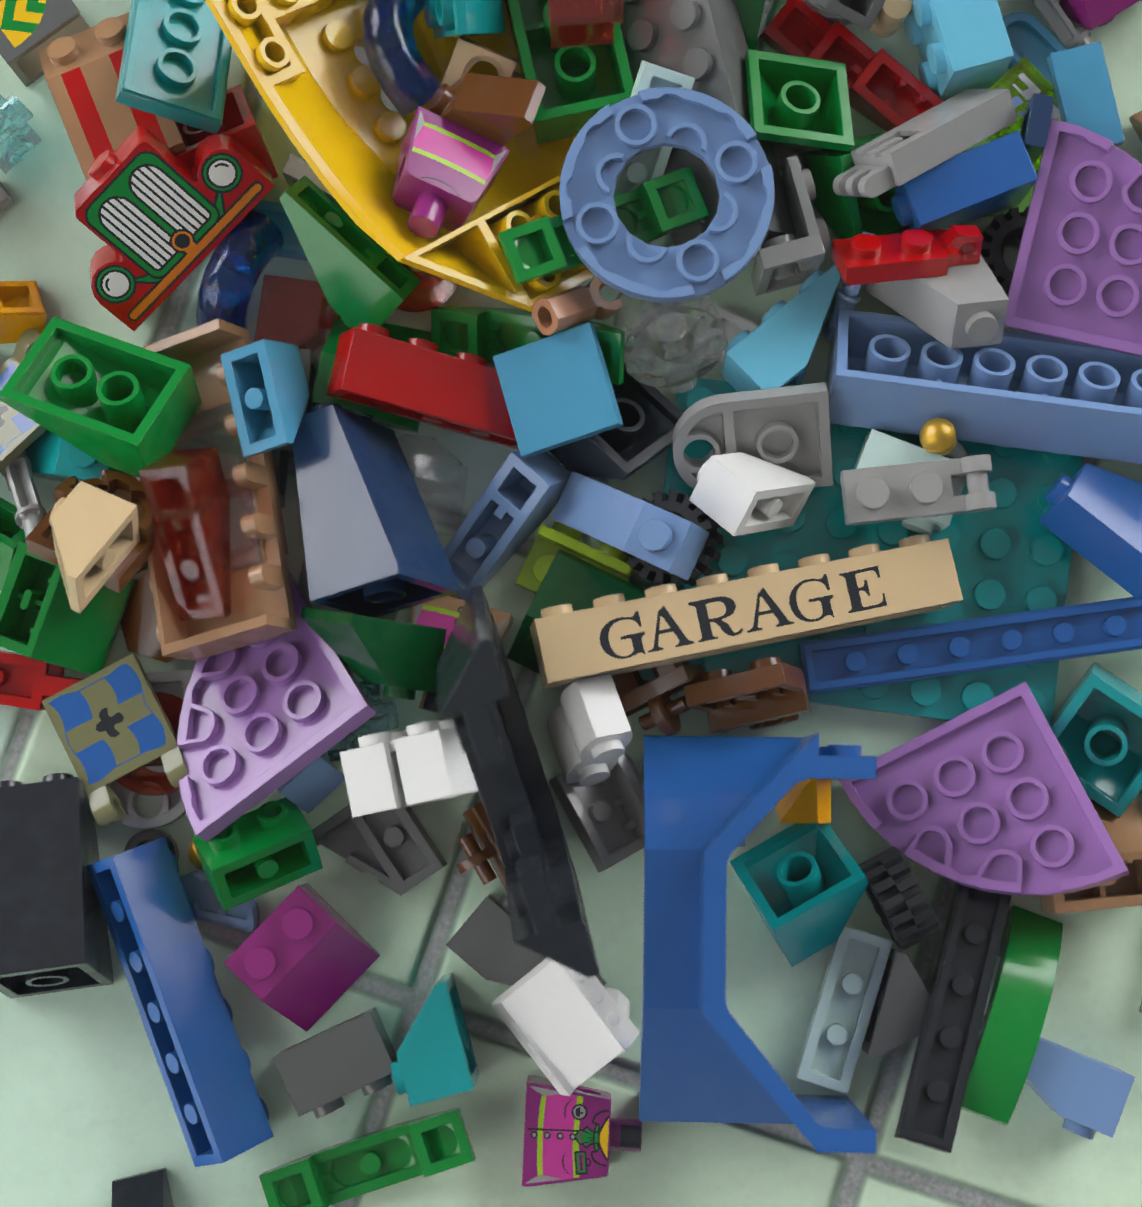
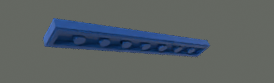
M1142 596L1138 599L1135 597L800 642L798 646L807 693L812 695L1142 649Z

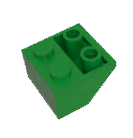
M19 541L0 593V646L32 659L92 675L104 669L136 579L132 578L120 593L102 586L83 611L78 613L70 608L59 566L28 553L26 542Z

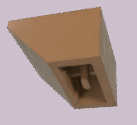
M1136 797L1120 818L1096 801L1090 800L1130 874L1106 884L1077 892L1040 896L1042 911L1059 914L1142 905V813Z

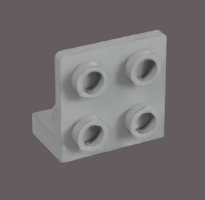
M797 155L786 158L781 174L796 236L785 234L774 237L764 243L765 248L758 250L751 274L756 296L803 284L810 275L819 270L821 263L824 262L825 249L830 248V238L826 223L823 218H815L810 201L816 199L812 174L808 168L801 170Z

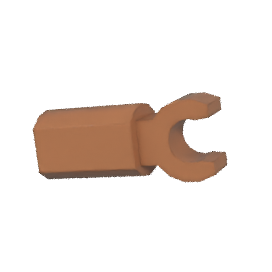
M594 277L586 286H578L536 301L532 308V317L542 335H551L586 323L593 318L596 320L608 319L623 303L620 299L613 302L605 301L600 296L599 291L606 284L597 277Z

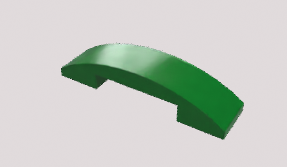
M690 166L643 182L638 188L613 197L618 218L630 234L645 243L673 233L709 216ZM561 215L550 219L548 216L499 232L497 235L517 285L537 281L585 266L568 240Z
M463 306L434 307L431 309V342L439 346L438 352L456 357V353H469L489 361H494L493 356L557 334L542 335L532 317V312L526 310ZM588 321L595 325L611 384H622L625 331L605 324Z
M1015 905L1010 908L998 952L1001 960L977 1041L962 1104L963 1110L1002 1125L1009 1123L1031 1067L1049 1007L1060 956L1063 923Z
M458 1107L399 1123L333 1145L263 1172L259 1175L269 1207H329L330 1205L420 1175H424L425 1178L476 1160L460 1108Z

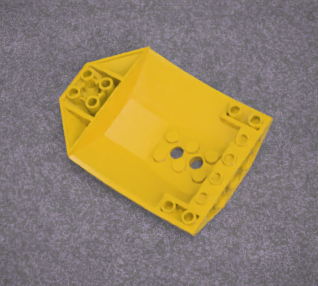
M205 0L258 92L302 157L355 224L398 262L532 312L536 301L572 289L595 276L586 266H582L521 285L516 284L497 235L499 232L548 216L550 219L561 215L559 197L561 172L568 150L575 137L537 144L533 124L504 145V147L510 149L508 156L492 186L464 226L453 232L440 227L437 235L433 238L419 237L408 228L407 221L411 212L396 206L392 201L401 145L418 106L428 110L427 105L433 94L441 86L459 37L434 39L433 28H428L425 22L424 0ZM503 0L505 33L467 36L466 38L518 59L505 0ZM354 46L363 47L371 54L374 62L373 67L364 65L357 59ZM487 61L476 62L470 69V73L499 76L496 67ZM517 61L514 71L521 74L519 61ZM383 87H391L400 93L404 101V107L401 112L391 111L383 104L381 100V89Z

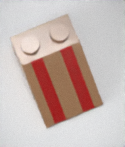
M129 12L118 17L106 18L96 26L69 37L57 38L49 45L37 49L47 84L86 181L91 177L88 174V170L97 157L105 150H110L114 153L138 127L147 128L175 154L187 150L176 121L115 102Z

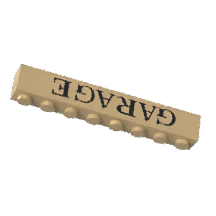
M920 534L898 541L899 548L885 551L880 550L879 544H868L849 550V558L830 561L828 553L817 554L798 560V568L780 571L777 563L766 564L747 570V578L728 581L727 574L721 573L697 579L696 588L677 591L676 584L671 583L644 590L645 598L625 601L624 594H612L594 599V608L573 611L572 604H561L542 609L540 611L542 618L534 619L530 626L542 688L544 690L569 685L579 679L608 674L613 676L947 609L963 600L949 539L930 541L929 534Z

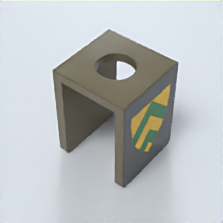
M0 0V54L26 87L44 75L37 49L49 45L57 38L69 37L90 28L72 0Z

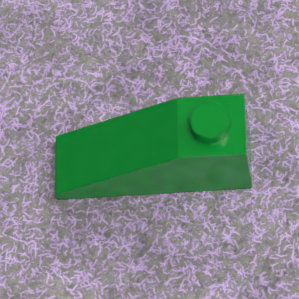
M306 175L288 188L279 198L329 305L340 314L342 321L350 329L358 328L360 323L374 324L382 327L421 283L402 263L398 262L358 227L350 216Z

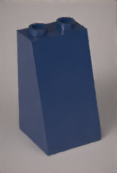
M323 403L312 407L310 413L303 415L293 442L310 601L361 616L377 618L458 593L457 579L394 430L373 422L369 417L359 416L344 410L339 404Z

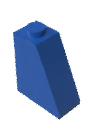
M1019 131L955 155L905 184L896 186L894 190L896 196L891 198L895 216L902 227L908 225L910 229L934 231L1018 206L1039 178Z
M1088 463L1072 477H1068L1063 473L1045 493L1044 499L1049 504L1038 522L1138 599L1142 596V483Z

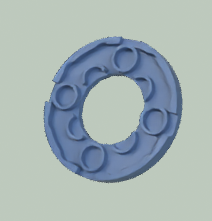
M660 87L638 91V95L624 99L612 106L608 104L588 120L575 137L566 155L561 172L559 197L562 221L568 240L579 259L593 275L614 290L627 296L651 302L672 303L688 301L708 295L735 279L749 265L767 234L773 212L775 187L771 164L768 163L766 155L757 140V134L741 115L728 105L707 94L690 89ZM663 146L685 149L702 159L715 176L720 196L717 214L707 230L695 239L673 247L650 245L630 234L618 218L613 198L616 180L626 164L645 150Z

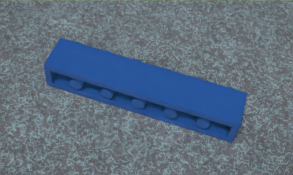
M165 837L86 866L195 1167L224 1163L274 1137L268 1121V1108L263 1099L259 1097L250 1072L251 1063L249 1056L240 1045L232 1023L233 1014L227 1000L223 998L214 973V960L204 946L196 924L195 908L190 900L187 899L178 874L177 859L169 849Z

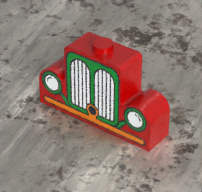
M138 127L114 153L110 150H105L97 157L88 170V174L91 177L74 195L76 218L107 244L95 252L90 262V280L93 295L104 308L133 331L160 306L275 186L270 170L241 143L229 135L215 134L203 139L195 149V165L189 166L147 128Z

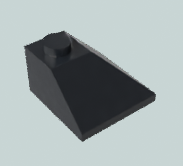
M624 359L623 383L620 385L612 384L623 426L549 450V452L571 473L574 471L586 477L626 480L672 446L673 430L683 413Z

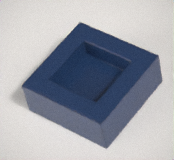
M1034 93L1024 109L1020 135L1032 163H1036L1046 147L1055 100L1053 96Z

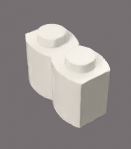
M611 674L579 679L572 682L560 697L561 706L553 711L547 720V727L567 784L579 782L581 786H592L606 780L610 776V771L616 765L618 758L625 753L624 748L632 740L633 733Z

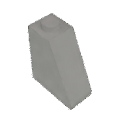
M981 254L979 264L952 266L948 268L947 276L863 285L868 293L950 349L1002 343L1009 298Z

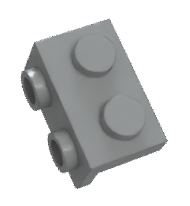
M624 753L619 757L616 765L610 771V776L603 782L592 786H581L579 782L567 784L563 773L549 780L598 873L644 848V789L638 779L636 765L629 755Z

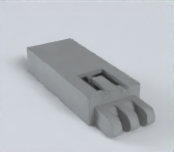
M966 89L851 151L854 167L835 177L833 181L834 192L839 196L877 197L895 186L905 184L1015 123L1017 117L1009 89Z

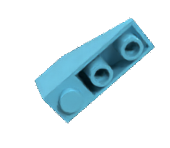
M836 265L825 273L821 270L814 272L801 285L799 294L791 301L786 303L784 300H781L774 304L762 318L760 326L750 334L746 330L740 332L727 344L724 349L726 355L721 376L737 392L802 384L840 283L841 275Z

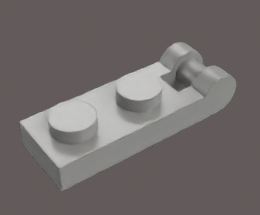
M981 454L956 459L842 470L840 478L846 526L975 513L997 509L995 492L989 491L987 473L992 472L991 455ZM966 476L968 494L953 496L951 478Z

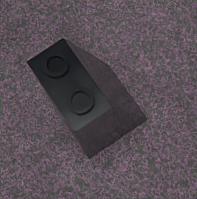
M53 773L44 776L42 782L23 784L14 780L0 781V992L11 999L114 984L108 926L86 866L100 861L95 818L90 808L87 793L80 779L72 774Z

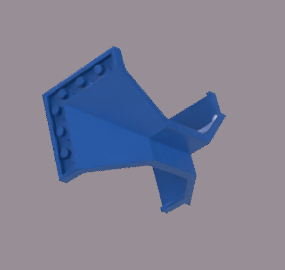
M819 733L805 737L643 735L644 924L640 1091L638 1092L639 1121L794 1124L817 1152L876 1153V1129L847 1095L794 1094L730 1014L726 1004L727 863L730 855L795 784L805 779H876V756H861V745H827L819 747Z

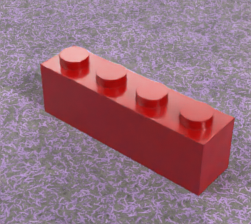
M360 323L358 328L354 327L340 334L327 396L519 450L497 371L487 367V360L483 357L469 353H456V357L438 352L439 346L436 343L418 338H409L408 342H403L390 338V331L388 329L368 323Z

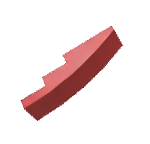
M787 0L759 36L780 54L845 63L850 107L885 131H890L943 102L939 96L884 49L881 48L875 53L838 20L831 25L803 0Z

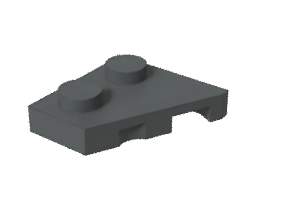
M349 804L312 830L317 846H325L345 858V863L362 873L368 872L374 875L382 885L399 895L408 892L448 864L410 807L352 817Z

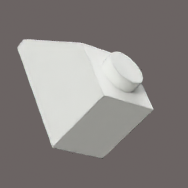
M744 452L712 455L700 468L697 474L698 483L689 500L731 535L738 536L793 526L816 483L807 476Z

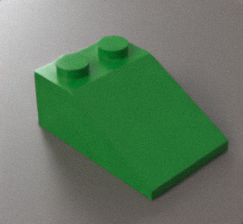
M54 316L0 391V400L97 461L149 482L152 481L202 403L190 364Z

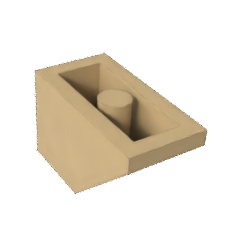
M80 481L67 497H62L55 503L49 518L55 554L71 610L78 613L83 611L140 541L137 505L83 481Z

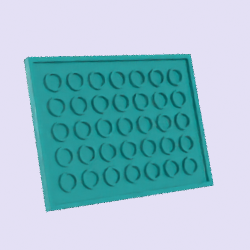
M679 375L675 406L684 413L691 405L701 399L712 395L734 393L737 391L727 381ZM830 423L833 485L813 488L793 526L738 536L731 535L722 526L717 528V532L723 535V544H717L716 550L722 554L719 562L711 561L709 567L714 571L710 575L726 573L728 581L747 578V570L761 565L777 563L779 570L783 571L798 568V560L812 555L828 553L830 561L849 558L848 551L856 547L879 544L880 550L885 551L899 548L898 541L901 539L920 535V533L902 526V520L846 526L840 473L842 470L854 468L864 439L872 429ZM874 429L923 448L920 443V435ZM694 440L686 446L684 453L691 458H703L711 452L713 445L706 440ZM958 441L969 452L970 456L991 455L992 472L987 473L989 491L995 492L997 509L953 515L948 527L941 532L933 530L931 535H929L930 541L949 539L963 600L947 609L688 660L689 664H701L705 673L720 669H730L732 674L749 671V663L752 661L779 657L781 663L802 669L798 646L800 642L1065 606L1072 548L1038 521L1049 504L1044 499L1047 490L1063 473L1068 477H1072L1081 469L1082 456ZM671 446L668 450L663 493L668 495L669 490H674L691 496L694 489L687 485L679 475L674 464ZM967 479L961 495L968 494ZM701 574V575L698 577V579L703 578V577H706V576L703 575V574ZM651 582L650 588L658 586ZM683 584L684 589H677V591L696 588L697 585L692 587L688 584ZM1059 661L808 695L810 703L949 721L1026 682L1048 724L1051 725ZM652 668L639 670L643 680L652 681L656 679Z

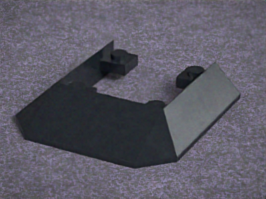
M482 585L470 589L437 665L438 719L453 714L460 744L467 755L505 870L513 942L591 978L600 975V970L579 881L495 620Z

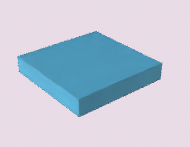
M588 322L493 356L521 457L529 458L623 426L594 324Z

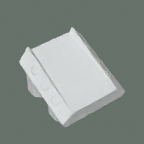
M548 958L544 959L497 997L491 1005L559 1094L569 1097L577 1087L622 1052L626 1053L640 1033L629 1019L630 1003L620 990L611 987L605 988L596 976L588 978Z

